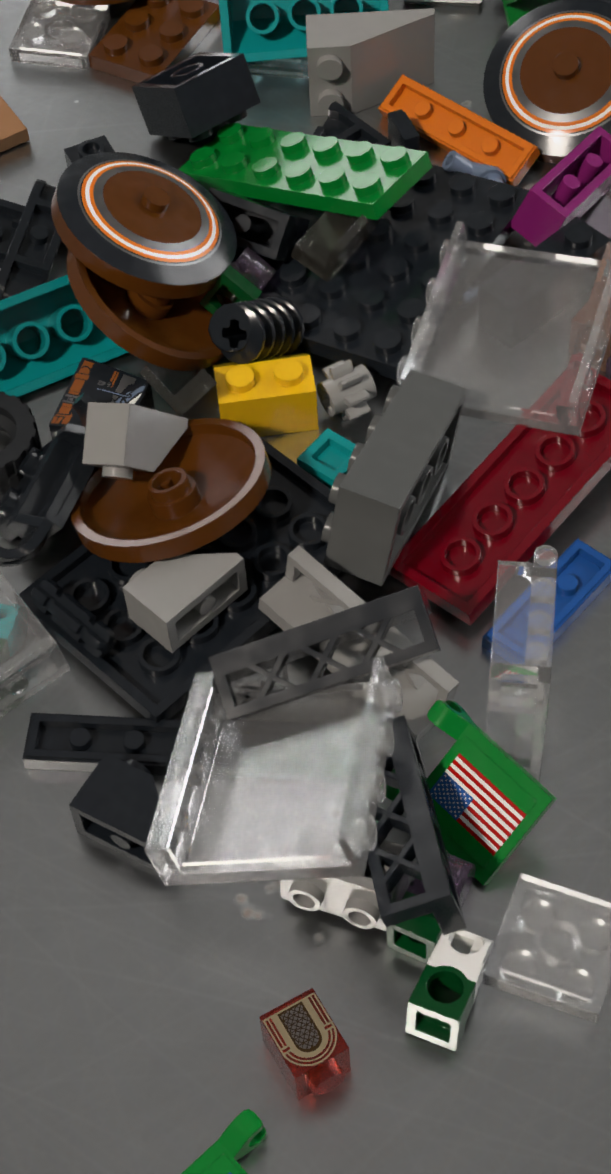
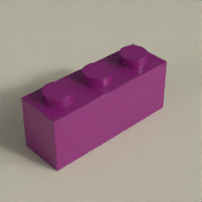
M598 126L540 179L527 193L511 220V227L536 247L575 217L580 219L611 189V134L601 126Z

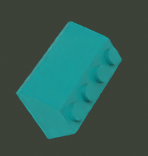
M219 0L223 53H244L246 62L307 57L306 15L389 11L388 0Z
M68 274L0 300V392H5V395L19 397L74 375L82 358L104 363L129 353L108 338L87 316L74 295Z

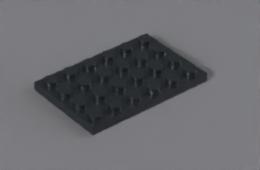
M432 165V168L378 220L326 212L307 234L288 261L284 262L261 289L262 293L258 299L286 296L294 302L303 317L305 328L303 341L298 349L337 362L350 359L353 367L363 364L371 373L400 381L515 231L511 227V220L529 190L468 173L444 171L443 167Z
M262 438L261 440L270 460L272 471L268 489L259 504L242 522L223 536L196 550L182 554L238 553L244 558L248 590L173 653L129 618L123 587L128 583L132 575L142 568H147L154 561L145 563L110 561L93 554L82 544L16 596L19 609L27 610L29 617L145 718L153 719L156 723L164 719H171L215 681L208 657L263 639L278 627L277 624L258 609L259 598L285 576L288 554L298 545L334 576H338L342 572L324 565L328 543L321 541V535L329 514L332 511L334 512L335 504L328 501L331 489ZM44 579L55 581L64 589L62 594H70L97 617L95 622L102 621L114 631L117 641L115 647L108 651L104 657L93 656L83 647L85 642H77L50 619L52 614H44L33 604V598L31 597L32 589L38 586Z

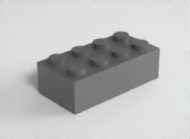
M410 369L400 387L392 385L385 400L384 414H374L367 430L366 443L358 442L352 451L347 468L348 473L339 472L333 482L328 501L335 504L334 512L332 511L329 514L321 535V541L328 543L324 565L380 586L384 584L449 465L467 393L466 388Z

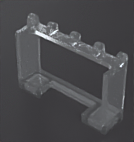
M541 545L536 548L533 563L498 560L487 705V735L539 783L551 686L558 552L550 545Z

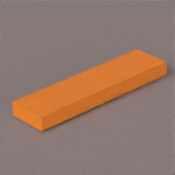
M403 74L378 108L382 116L388 118V113L402 109L411 120L420 137L447 152L454 150L472 162L499 167L506 176V184L517 187L541 154L536 145Z

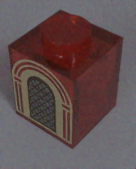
M313 988L259 1017L263 1041L297 1100L311 1093L315 1096H321L332 1091L344 1081L345 1074L351 1071L349 1047Z

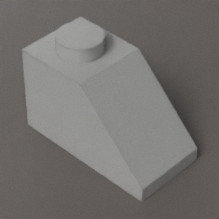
M88 402L82 464L102 468V477L111 479L133 480V471L154 472L187 430L188 418L130 403Z
M238 553L188 554L154 561L147 568H142L135 572L123 587L129 618L171 653L176 651L248 590L244 558Z

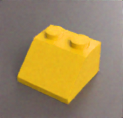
M309 354L284 355L244 364L229 362L213 365L220 419L239 421L253 429L260 437L319 430L316 386Z

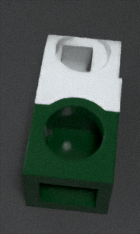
M463 929L446 935L441 934L408 1000L406 1033L456 1052L464 1034L465 1023L478 995V988L484 978L492 955L493 940Z

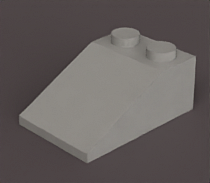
M434 8L306 15L311 117L328 116V108L335 101L353 114L378 105L384 101L402 74L424 86L434 83Z

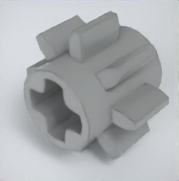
M348 359L346 361L341 360L322 369L326 380L317 384V393L323 408L330 416L340 413L343 421L347 419L351 421L371 412L367 401L376 397L377 391L370 372L363 364L353 367L351 360Z

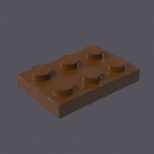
M136 0L88 54L90 68L139 83L187 59L220 20L219 5L205 0Z

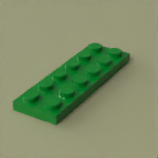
M231 123L221 127L217 135L203 148L194 151L190 155V159L178 170L192 177L208 191L211 187L253 199L378 220L432 168V164L427 151L407 149L403 146L393 147L372 144L368 141L358 142L337 139L334 136L324 137L304 134L303 132L275 130L270 127L261 128Z

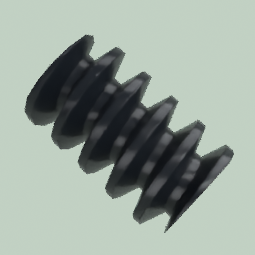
M286 296L224 304L215 311L210 319L208 328L212 342L229 361L237 364L290 355L299 348L305 331L303 317L294 302Z

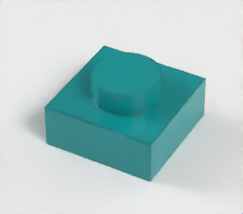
M327 428L297 458V465L331 489L339 472L348 473L349 459L356 444Z

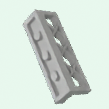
M298 545L288 554L285 576L259 598L258 609L283 631L366 602ZM394 626L390 627L384 638V641L400 649L415 645ZM361 637L338 645L331 659L347 667L361 664L372 642ZM380 646L375 658L393 652ZM426 655L344 684L386 721L404 715L417 743L435 726L427 716L430 708L437 700L453 701L459 681L431 657ZM329 664L327 666L331 673L340 671Z

